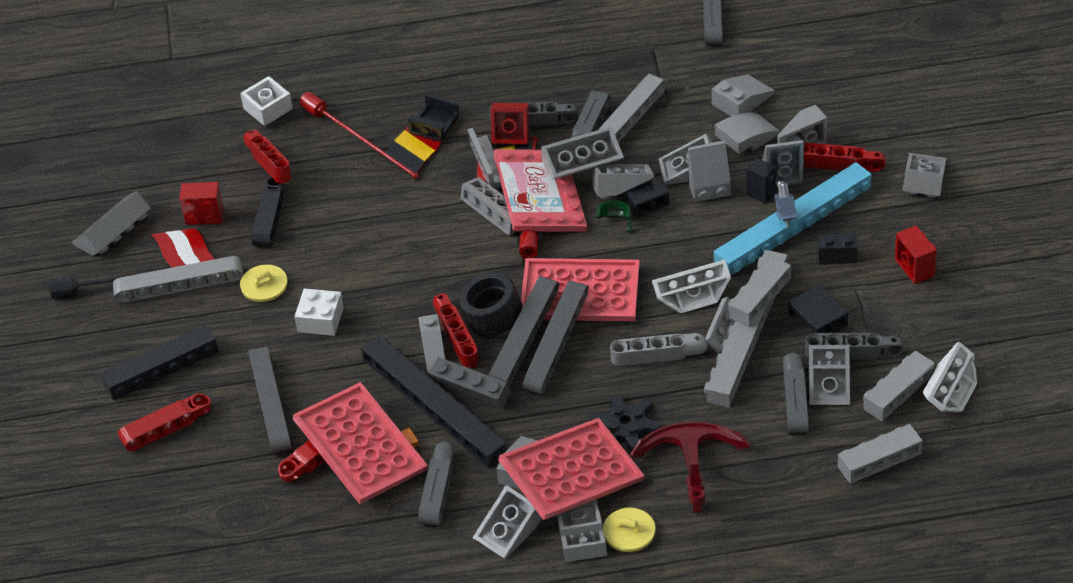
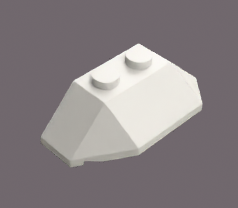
M721 260L652 280L657 299L681 314L716 304L731 276L726 261Z
M957 342L940 361L923 391L926 399L943 412L961 413L977 385L974 354L960 342Z

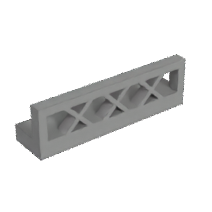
M473 128L468 129L471 148L486 182L494 189L501 188L502 185L493 155L494 150L487 135L477 138Z
M480 177L462 184L461 200L508 236L515 234L504 195Z

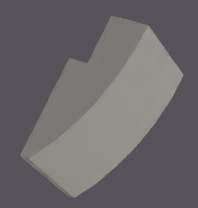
M754 112L737 114L715 124V135L722 141L725 140V143L738 154L748 148L753 151L780 133L777 128Z
M809 345V405H850L849 345Z
M596 499L557 515L566 562L607 556L602 521Z

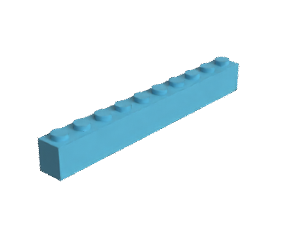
M857 162L796 199L794 202L797 219L790 220L789 228L786 227L785 221L777 217L776 212L714 251V262L725 260L730 276L739 272L743 267L763 256L765 250L770 251L778 245H782L786 240L796 236L805 228L812 226L816 221L839 209L843 204L853 200L862 192H866L871 187V173Z

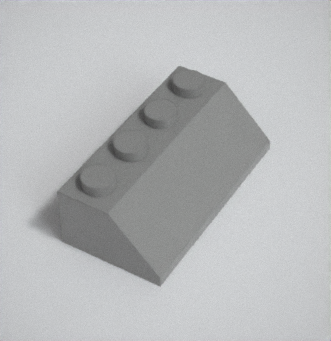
M612 127L545 145L541 149L542 162L546 172L553 179L624 159Z
M136 191L122 199L72 241V243L92 256L97 253L101 255L109 249L107 245L110 242L114 244L122 237L120 234L123 231L126 233L134 227L133 223L136 220L139 222L147 216L146 212L150 207Z

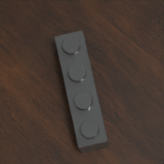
M437 357L429 372L433 381L438 382L441 386L501 409L504 408L512 393L506 382Z

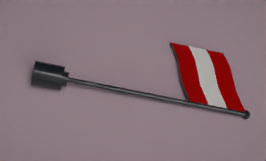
M195 228L150 234L158 244L163 258L170 268L214 260L206 247L203 237ZM72 276L49 279L51 297L75 295V291H78L79 286L114 282V280L121 277L77 283L76 279L73 280Z

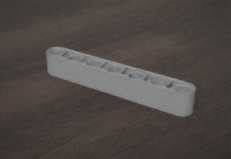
M648 74L598 130L612 127L619 143L664 92L666 80Z
M230 256L117 278L113 282L114 299L119 303H125L238 281L243 277L241 259L236 256Z

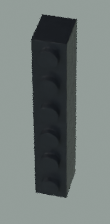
M203 325L109 368L100 374L104 387L112 400H115L219 351L215 337L208 327Z

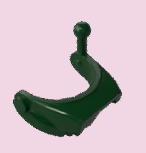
M607 201L597 207L596 218L601 219L607 216L626 217L628 220L626 230L629 233L633 231L631 227L632 213H630V206L627 203Z

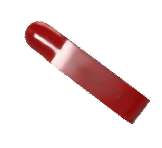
M257 130L246 132L244 134V143L252 152L253 158L277 183L289 182L291 180L290 162Z
M804 142L803 167L843 171L857 162L868 172H878L886 165V157L881 152L866 151L861 147Z
M445 293L436 295L433 298L434 309L440 318L441 326L462 366L469 369L475 368L479 363L477 346L459 312Z
M199 393L184 400L176 401L123 426L118 431V437L127 451H135L190 425L196 418L208 413L212 407L211 400L207 395Z
M309 440L296 449L293 454L281 461L278 467L279 477L285 482H292L304 473L312 472L326 461Z

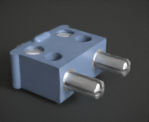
M779 181L777 182L779 194L774 195L777 217L785 221L786 227L789 228L790 220L797 219L794 196L788 192L787 183Z

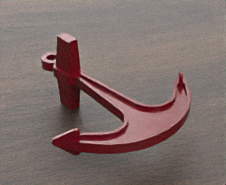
M682 422L659 428L643 439H640L630 456L643 457L646 452L663 443L679 445L682 448L689 473L686 477L689 502L692 504L693 513L701 512V504L706 500L703 476L700 475L698 464L699 444L706 440L717 439L735 445L736 449L749 448L751 445L740 432H734L727 427L707 422Z

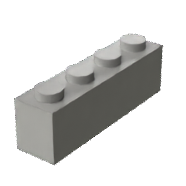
M772 256L766 262H763L758 272L753 274L749 282L741 287L737 296L729 301V318L749 327L791 279V265Z
M914 351L910 356H906L899 366L894 367L889 375L884 379H880L872 390H868L865 393L863 409L880 421H884L931 378L934 372V362L917 351Z
M910 424L898 427L892 432L882 434L873 440L863 442L854 448L844 450L838 454V468L850 484L922 454V439Z

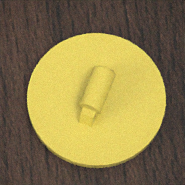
M274 265L256 266L248 270L240 281L243 295L256 302H266L279 297L286 290L288 284L285 272Z
M619 509L610 514L603 525L604 538L616 550L623 552L638 551L648 546L653 540L655 524L651 516L640 509Z

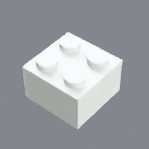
M269 76L240 93L243 108L264 126L293 109L290 93Z
M304 289L295 314L297 332L335 336L344 308L341 292Z

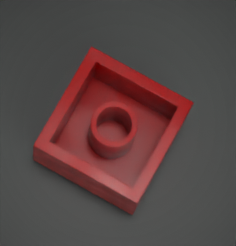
M493 103L490 108L491 144H528L530 139L529 103Z
M218 182L181 184L179 200L186 225L222 223L224 205Z
M916 225L896 233L895 261L911 281L917 284L934 277L937 249L927 239L926 234Z

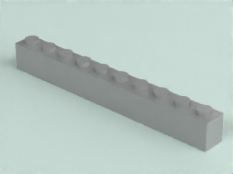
M765 250L763 256L758 259L757 270H754L752 275L756 274L762 263L766 262L771 256L787 263V254ZM775 297L749 327L735 320L734 325H730L729 337L724 339L723 351L718 354L716 367H713L710 373V382H706L704 387L708 403L730 408Z

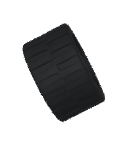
M490 272L473 278L466 284L459 295V305L472 331L479 335L494 336L511 329L523 308L522 301L511 278L498 272ZM500 300L491 307L481 309L489 302Z

